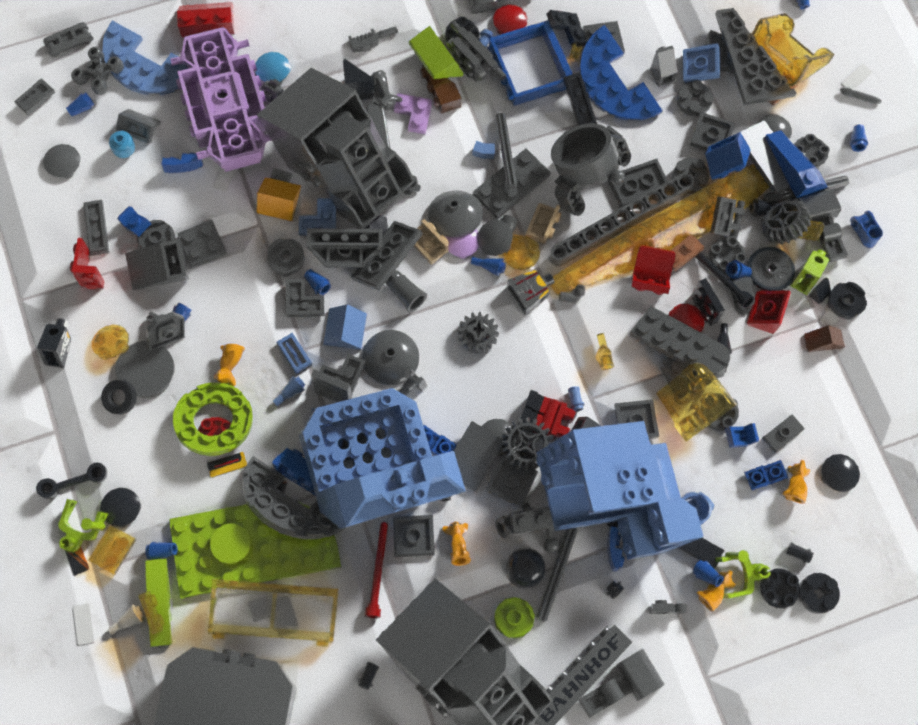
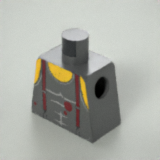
M536 270L509 279L507 288L524 314L527 315L549 297L550 291L548 286L554 284L555 281L550 273L541 277Z

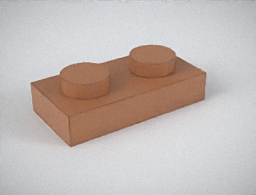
M692 234L670 250L676 253L673 265L675 272L704 250V246Z

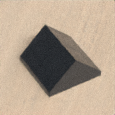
M344 59L345 85L355 89L361 100L373 99L374 78L347 59Z

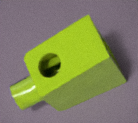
M820 249L812 251L791 287L808 295L820 279L829 262L825 251ZM806 273L812 275V277L808 278L805 275Z

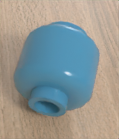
M117 131L110 136L109 146L115 156L127 158L133 154L135 144L129 133Z

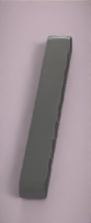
M687 173L680 174L554 245L550 252V262L555 266H562L684 197L692 188V176ZM681 182H684V183H686L688 186H687V187H683L680 183H681ZM669 191L672 195H666L664 192ZM649 200H654L657 204H651ZM633 209H640L641 213H635ZM622 217L626 221L620 222L617 218ZM607 226L610 230L604 231L601 227ZM592 235L595 239L589 240L586 236ZM576 244L579 246V248L573 249L570 247V245ZM561 253L563 257L557 258L554 254Z

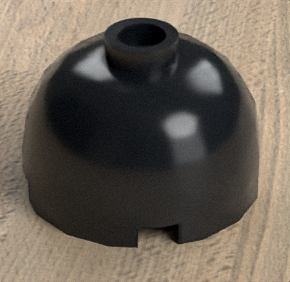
M531 548L515 550L508 557L505 565L509 581L514 586L522 589L537 586L543 579L546 571L542 555Z

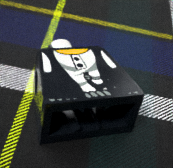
M59 318L55 324H47L42 333L37 350L46 366L65 367L71 343V337L67 330L68 321Z

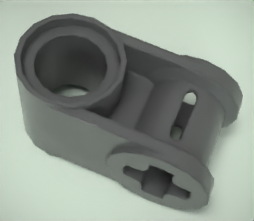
M750 276L730 279L741 291L749 292L754 297L753 283ZM732 293L735 310L740 314H747L755 302V297L750 306L742 308L738 304L737 296Z

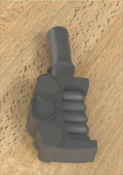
M396 26L380 30L379 32L371 29V32L368 34L365 33L360 35V37L356 36V38L348 36L354 53L361 52V50L362 52H367L371 50V47L374 48L379 45L378 39L396 34L398 30Z

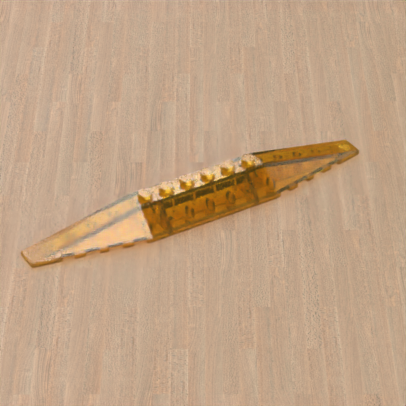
M754 164L747 166L741 171L719 179L626 230L552 276L555 283L550 286L558 296L560 292H571L579 284L590 286L601 280H608L620 274L630 273L634 269L638 249L641 245L672 250L691 234L698 239L709 233L717 196L735 199L737 202L738 200L745 201V209L755 198L760 197L769 186Z

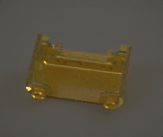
M786 13L760 18L752 32L756 37L755 40L759 46L762 45L776 64V69L781 76H785L788 80L787 84L791 87L800 84L828 65L835 55L825 47L818 49L813 54L791 34L795 23Z

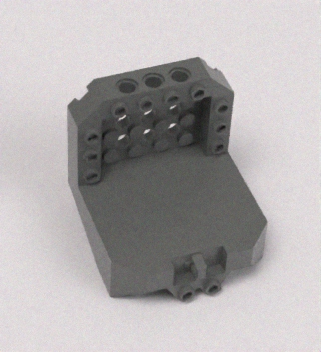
M192 647L166 667L154 725H289L297 688L277 661L255 658L256 655L250 653H243V656H241V652L226 649L219 653Z

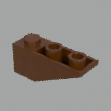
M422 64L420 74L427 81L426 86L429 94H433L435 108H439L441 114L460 108L462 98L455 83L449 78L433 79Z

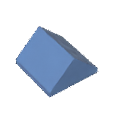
M348 304L329 308L323 344L361 350L367 313Z

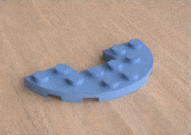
M112 20L103 39L104 60L107 63L110 57L116 56L124 64L123 71L120 73L111 71L112 76L127 89L140 94L160 93V95L175 92L174 90L178 89L176 79H179L177 71L189 68L183 63L172 66L170 58L178 57L173 53H170L160 66L135 52L143 41L142 36Z

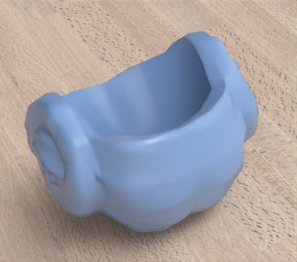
M688 492L681 497L696 508L700 525L710 518L714 509V503L704 493Z

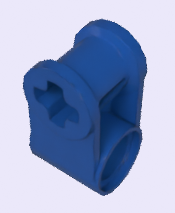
M867 210L863 215L851 217V226L862 244L868 248L876 246L883 236V231L875 220L873 213Z

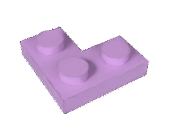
M397 93V96H400L403 100L402 102H396L394 112L411 115L408 131L426 134L432 99Z

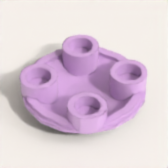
M475 229L470 234L462 237L445 236L449 242L448 251L461 259H466L479 248L477 239L479 232Z

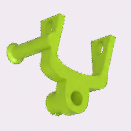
M67 499L58 523L59 528L66 533L65 537H62L59 541L60 548L67 552H77L83 540H95L99 531L105 529L104 521L108 514L98 511L95 521L84 518L81 521V528L83 530L92 529V531L88 533L80 532L68 523V519L78 501Z
M745 550L727 552L724 557L715 558L716 562L739 560L744 572V588L741 591L724 593L723 598L729 599L752 594L755 587L754 581L768 578L771 573L767 571L770 568L760 563L751 564L749 553Z

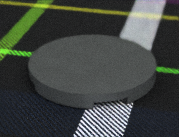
M147 341L136 342L128 346L120 354L116 362L117 380H125L131 383L136 390L137 397H153L168 388L175 372L174 360L164 346L149 351Z

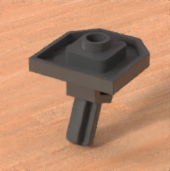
M149 312V316L146 317L147 321L150 322L146 328L147 348L149 351L185 338L184 317L181 314L170 312L165 315H157L156 313Z

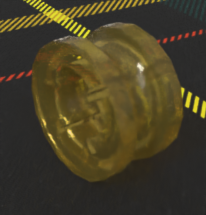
M576 44L573 45L569 55L570 60L574 58L576 62L578 61L582 46L577 47Z

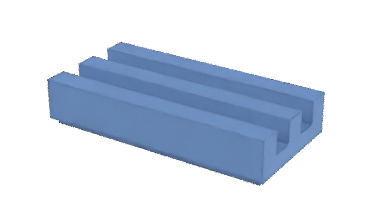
M293 332L276 342L295 374L305 370L308 366H312V362ZM289 339H292L297 349L306 361L305 363H302L297 353L293 349L292 345L288 341ZM285 342L288 349L290 350L295 360L299 364L298 367H296V365L290 358L282 343Z

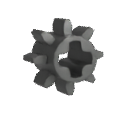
M276 79L265 81L261 88V91H264L266 100L269 102L273 101L284 91L283 87H281L282 83Z

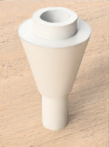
M133 604L118 622L108 628L109 633L113 635L122 628L144 622V610L140 606Z

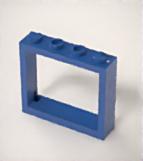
M549 20L489 38L487 49L492 53L493 59L498 63L500 69L506 74V78L502 81L500 80L502 86L505 85L507 98L509 101H512L513 106L566 90L562 78L573 73L553 29H551ZM543 36L561 80L517 93L498 49Z

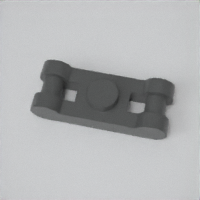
M81 22L45 37L43 43L48 47L49 55L56 57L60 52L79 44L90 43L93 40V36L88 32L87 24Z

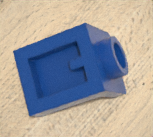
M128 206L117 217V220L127 231L138 237L151 225L147 218L139 215L131 206Z

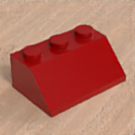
M232 2L181 5L177 10L178 28L181 38L222 27L230 34H235Z

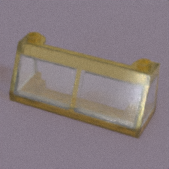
M212 579L208 635H212L213 639H224L227 635L309 640L316 642V646L328 647V644L333 643L339 589Z

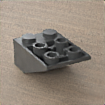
M179 239L161 242L125 253L133 290L189 279L183 246Z

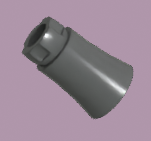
M395 270L385 282L408 312L418 309L427 298L426 292L418 288L399 271Z

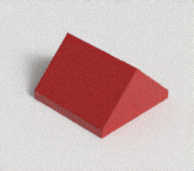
M789 290L757 291L747 325L774 334L781 326L791 292Z

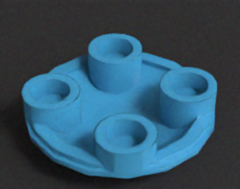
M278 52L265 53L255 63L257 68L255 73L264 82L274 79L281 82L291 70L288 59Z

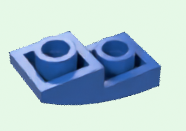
M190 152L188 154L182 153L181 160L175 157L163 158L161 165L165 173H183L203 167L202 159L198 160L196 153Z
M423 425L431 454L439 455L454 451L457 446L454 442Z
M781 460L744 472L751 491L789 478Z
M611 526L607 538V554L611 570L616 572L619 567H623L625 556H622L623 549L615 548V546L620 544L621 535L618 534V528Z

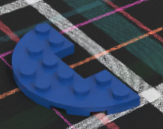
M605 25L600 27L586 43L580 62V72L589 99L604 113L607 112L615 116V118L622 120H646L661 114L663 110L644 82L628 91L610 64L622 57L624 52Z

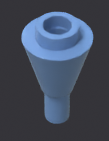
M292 376L282 390V393L273 402L279 406L286 399L305 391L304 386L306 384L299 376L296 378Z

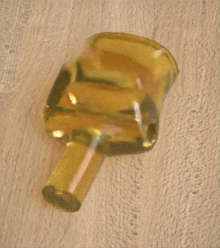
M604 333L597 334L600 347L596 354V360L602 370L614 368L612 352L607 346Z

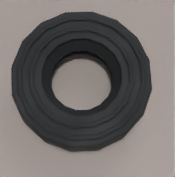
M114 380L104 387L101 400L107 411L112 414L122 415L134 408L137 394L131 383L125 380ZM117 390H122L125 393V400L120 405L113 401V394Z

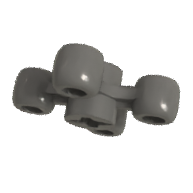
M92 47L88 51L90 61L86 65V70L76 68L72 71L71 77L78 85H84L89 78H92L91 89L97 95H103L108 89L104 81L108 79L109 72H122L124 64L116 56L110 57L107 63H102L104 53L100 48Z

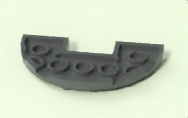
M254 456L249 460L242 478L243 495L251 511L267 526L281 534L301 539H322L333 536L346 528L340 529L327 516L321 514L317 500L308 509L278 490L286 476Z

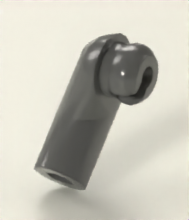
M579 284L570 293L560 292L559 301L576 303L585 295L586 289L583 285Z

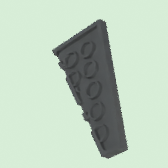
M734 8L717 10L715 16L744 106L795 97L796 91L787 84L788 80L785 76H781L776 69V64L762 45H758L755 40L756 37L747 30L744 21Z

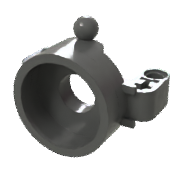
M590 123L576 126L556 140L551 149V159L559 174V177L554 182L558 184L555 188V197L561 209L580 216L585 210V202L580 192L586 185L598 180L602 183L610 180L614 185H620L624 182L625 175L618 169L619 165L625 167L630 163L631 152L623 137L611 134L603 125Z

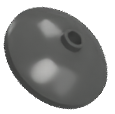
M460 190L447 191L438 195L428 208V221L435 226L437 233L447 237H462L470 234L480 225L483 217L480 201L474 195Z
M381 331L373 335L364 346L362 359L366 360L364 369L378 383L384 385L401 384L408 380L404 371L409 366L414 372L418 368V347L410 336L401 331ZM393 351L394 354L392 356H389L387 352Z

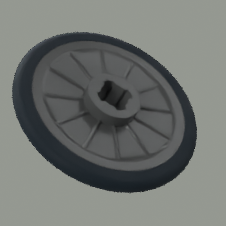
M764 247L756 250L750 256L747 266L752 269V274L750 275L752 283L764 291H782L792 283L795 277V266L792 259L786 252L775 247Z

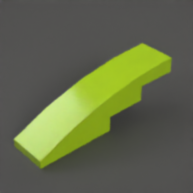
M167 558L146 560V594L150 646L171 645L173 643L170 609L171 595Z

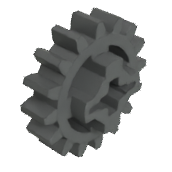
M472 312L471 318L465 316V322L460 321L459 326L461 328H458V334H460L458 340H463L462 347L467 345L469 352L473 348L475 353H478L479 349L485 353L486 347L491 350L492 343H497L495 337L499 336V332L496 331L498 330V325H493L494 318L488 319L489 314L483 317L481 312L478 313V316H475ZM478 327L480 331L479 338H477L476 334Z

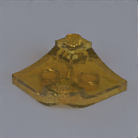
M701 363L690 364L656 393L669 412L675 424L674 427L686 442L737 405L717 377ZM693 370L698 372L697 376L693 375Z

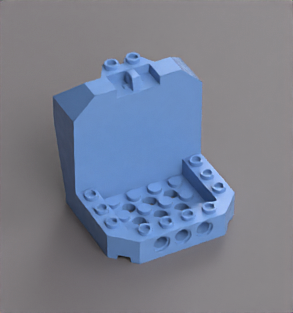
M393 388L318 407L312 411L307 423L299 434L320 513L327 516L340 529L466 492L454 451L432 456L417 402ZM378 428L383 429L385 432L383 439L376 437L375 432ZM359 433L366 436L367 441L365 444L358 443L357 435ZM343 438L348 442L346 449L339 448V439ZM383 447H387L390 450L389 458H384L381 455ZM365 452L370 453L372 456L370 463H365L362 459V455ZM345 458L353 460V467L351 469L344 466L343 461Z

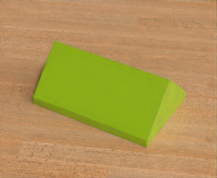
M428 26L409 40L408 44L433 79L463 76L464 73L431 26Z

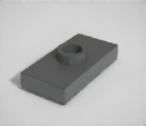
M41 78L14 102L23 112L30 115L51 97L55 91Z
M792 414L762 439L776 453L805 428Z

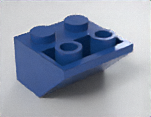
M741 132L708 146L705 156L712 180L717 178L723 179L733 171L739 172L745 168L751 149Z

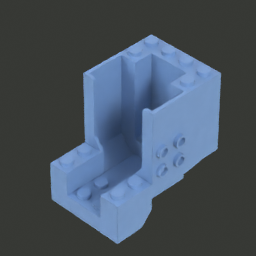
M644 421L575 429L536 453L537 464L540 466L542 475L541 481L545 487L555 531L617 521L618 531L623 542V551L626 554L627 560L659 555L704 537L696 508L680 497L666 443L651 445Z

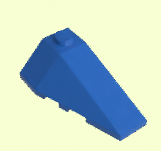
M781 130L765 135L796 198L828 188L820 171Z

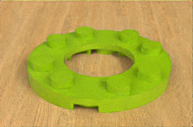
M212 382L196 386V389L188 394L185 393L174 409L173 426L177 438L187 449L200 455L216 456L236 449L246 440L252 428L253 413L249 400L246 399L239 389L229 384ZM213 403L225 405L233 415V421L228 430L223 431L220 435L207 436L196 429L194 417L199 409Z

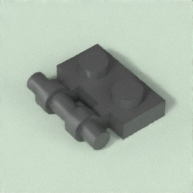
M717 196L710 233L730 236L731 231V236L738 238L739 231L742 228V225H740L742 214H745V201L738 200L737 202L735 199Z

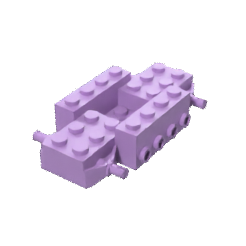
M222 27L186 36L183 42L182 53H180L181 56L170 58L172 66L183 63L189 68L177 71L179 79H176L178 89L183 90V94L180 96L183 106L187 105L188 110H185L187 121L192 122V126H189L192 137L196 136L199 148L208 146L207 150L196 152L198 160L207 157L212 158L227 172L261 163L260 159L263 157L265 143L272 140L268 134L264 133L266 130L257 116L265 108L263 102L266 101L264 91L259 90L261 81L259 75L255 76L254 71H257L255 61L250 60L249 54L237 56L239 49L250 47L248 39L237 42V39L235 40ZM222 92L227 93L225 98H219L218 95Z

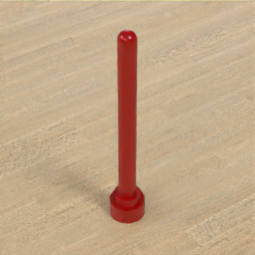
M381 522L379 529L370 603L365 607L364 616L368 618L378 619L381 616L378 600L388 529L387 522Z

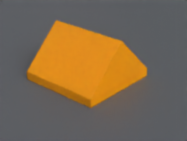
M265 177L257 192V214L293 222L301 185Z

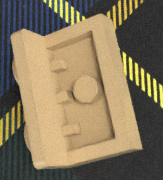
M538 203L525 237L543 244L547 243L548 238L552 239L555 232L553 228L554 223L558 224L562 215L559 212L560 206L557 205L556 208Z
M423 219L421 226L417 228L421 230L423 235L414 247L432 265L448 252L449 242L445 236H440L436 232V228L431 222L428 223Z

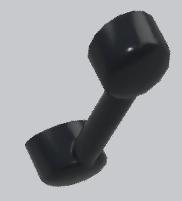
M96 462L88 467L86 474L58 483L53 479L44 478L37 483L36 491L38 495L45 499H53L59 494L60 490L89 480L94 483H102L107 478L108 470L103 464Z

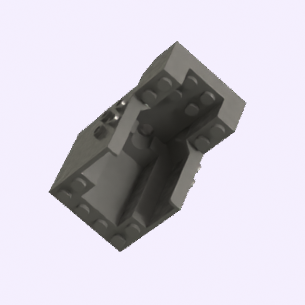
M313 68L307 70L257 114L287 167L301 175L305 181H311L315 187H321L326 190L341 217L361 229L367 227L415 182L406 162L394 150L385 146L357 91Z
M436 578L411 601L410 605L376 639L378 644L407 678L416 685L415 688L423 695L424 699L430 705L436 707V710L444 718L449 716L457 725H532L553 702L546 689L518 663L509 647L503 642V639L496 633L491 624Z

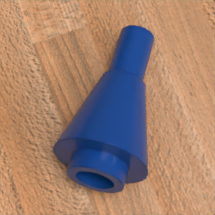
M472 257L471 259L472 265L481 266L497 276L505 272L506 263H504L503 258L479 259Z

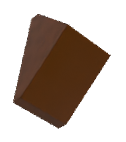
M827 325L804 333L807 352L845 348L841 329Z

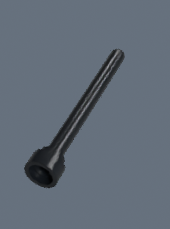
M701 252L695 256L737 296L738 304L742 308H747L752 304L754 297L749 292L741 291Z

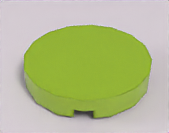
M233 523L224 524L212 534L210 541L211 552L221 563L228 565L237 564L249 554L251 537L246 529L240 525Z
M507 598L499 603L495 610L494 622L496 628L508 638L516 639L525 636L530 632L534 624L535 615L533 608L527 601L521 598Z

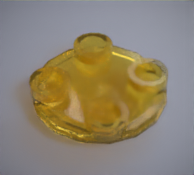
M516 234L513 235L510 250L507 253H503L504 260L510 267L517 270H526L537 263L540 249L538 242L532 238Z
M112 324L105 326L94 335L92 349L102 360L116 357L128 351L129 334L120 325Z

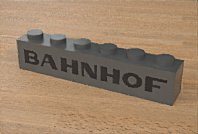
M613 625L611 628L606 626L599 634L601 636L600 640L597 643L593 640L586 647L587 653L583 657L579 655L571 663L574 667L569 672L565 670L557 678L560 682L555 687L549 686L546 691L553 699V702L535 720L536 725H556L632 644V641L616 625Z

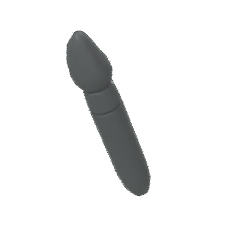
M840 88V92L845 96H852L874 104L882 103V100L876 96L855 91L851 88Z

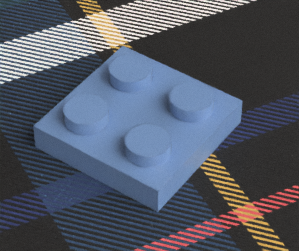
M718 43L683 49L684 83L720 78Z

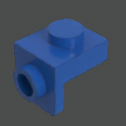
M755 423L725 429L729 448L748 447L759 442Z

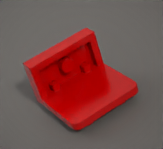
M78 238L77 243H74L73 246L74 261L70 263V271L81 287L92 290L104 288L105 281L97 267L88 266L90 253L83 238Z
M641 245L638 249L632 273L631 287L638 291H653V293L658 295L669 294L670 277L676 253L670 250Z

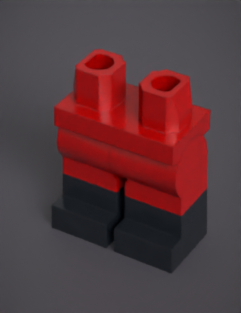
M531 390L521 419L523 423H526V418L529 417L532 424L533 420L537 419V426L543 422L544 427L542 430L549 428L550 431L546 436L553 435L552 440H555L556 437L561 438L569 433L570 428L560 424L562 420L572 423L576 411L567 408V403L542 396L538 392ZM524 429V431L537 434L535 431Z

